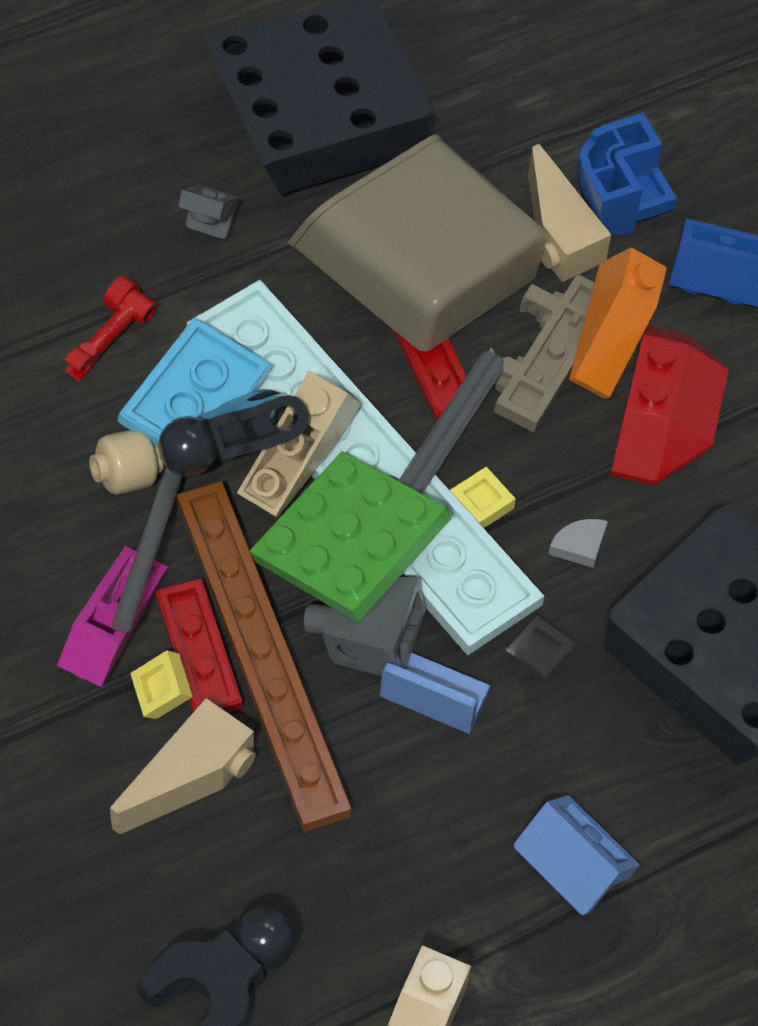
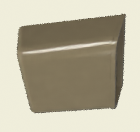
M434 134L327 200L303 222L288 243L298 249L412 346L420 351H429L536 278L546 243V233L526 213L449 147L438 134Z

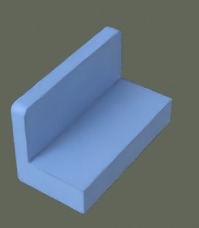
M411 653L406 669L386 663L382 671L380 697L470 734L489 695L490 685Z
M569 795L546 802L514 843V848L581 915L590 913L611 886L628 880L640 866Z

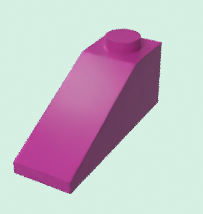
M127 546L123 548L74 621L57 664L58 667L99 687H102L119 660L168 566L154 560L131 630L125 633L115 630L112 626V621L137 552Z

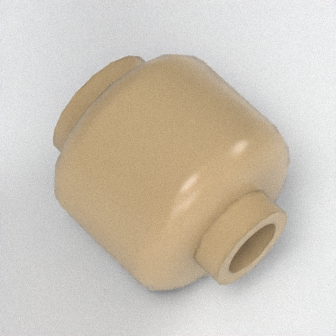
M132 430L109 434L100 438L96 446V452L90 456L89 460L93 479L97 483L102 482L107 491L114 495L153 486L157 479V474L163 470V462L159 457L158 447L153 445L150 438L146 435Z

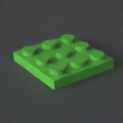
M341 451L252 547L250 553L254 561L359 623L451 520V516L444 505Z

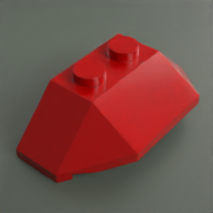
M647 325L643 333L610 476L656 486L667 479L668 475L684 468L712 449L729 370L691 335Z

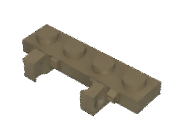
M577 274L565 294L557 291L551 294L531 284L521 301L520 312H529L534 315L536 321L541 322L539 327L542 330L525 357L518 356L516 360L511 357L502 358L503 370L494 383L496 385L495 389L501 393L495 404V413L533 433L535 432L571 373L595 282ZM490 348L489 351L494 354L493 348Z

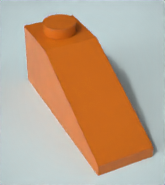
M632 247L599 264L569 377L570 381L603 399L611 396L657 308L667 267Z

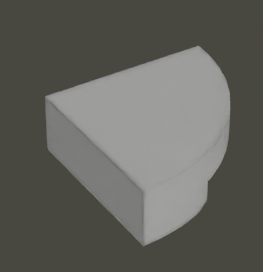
M584 519L565 526L553 538L548 554L593 568L608 521Z

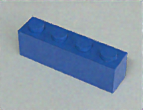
M686 218L669 285L679 287L683 291L692 294L703 293L720 297L732 304H748L758 307V236Z

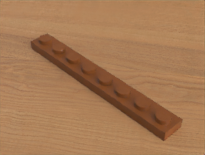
M222 481L177 494V505L303 833L350 818L351 807Z

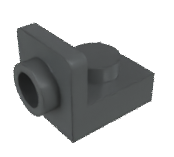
M197 184L182 190L178 207L189 210L186 220L187 228L224 239L229 236L239 197Z

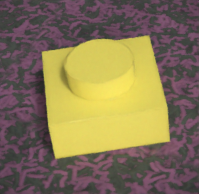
M487 467L450 489V492L483 528L515 507L516 498Z
M165 651L130 673L143 717L158 719L193 697L179 653Z

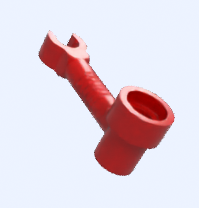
M125 275L116 278L103 298V304L115 313L87 342H83L68 354L65 361L70 365L65 369V372L76 380L81 381L89 373L92 366L97 362L99 355L133 320L142 326L146 325L155 315L158 304L141 293L139 285Z

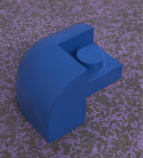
M644 113L605 124L591 131L590 138L580 150L577 177L582 197L610 234L613 235L634 233L637 221L674 210L677 197L658 168L663 144Z

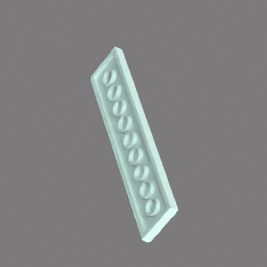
M261 280L196 317L272 364L270 373L257 390L270 389L281 394L294 396L308 371H311L361 402L338 444L312 474L314 480L341 451L391 478L399 480L416 454L415 451ZM274 410L270 413V420L274 415ZM434 475L423 495L447 507L451 520L400 577H416L419 579L426 608L461 649L469 655L541 607L544 595L441 480Z

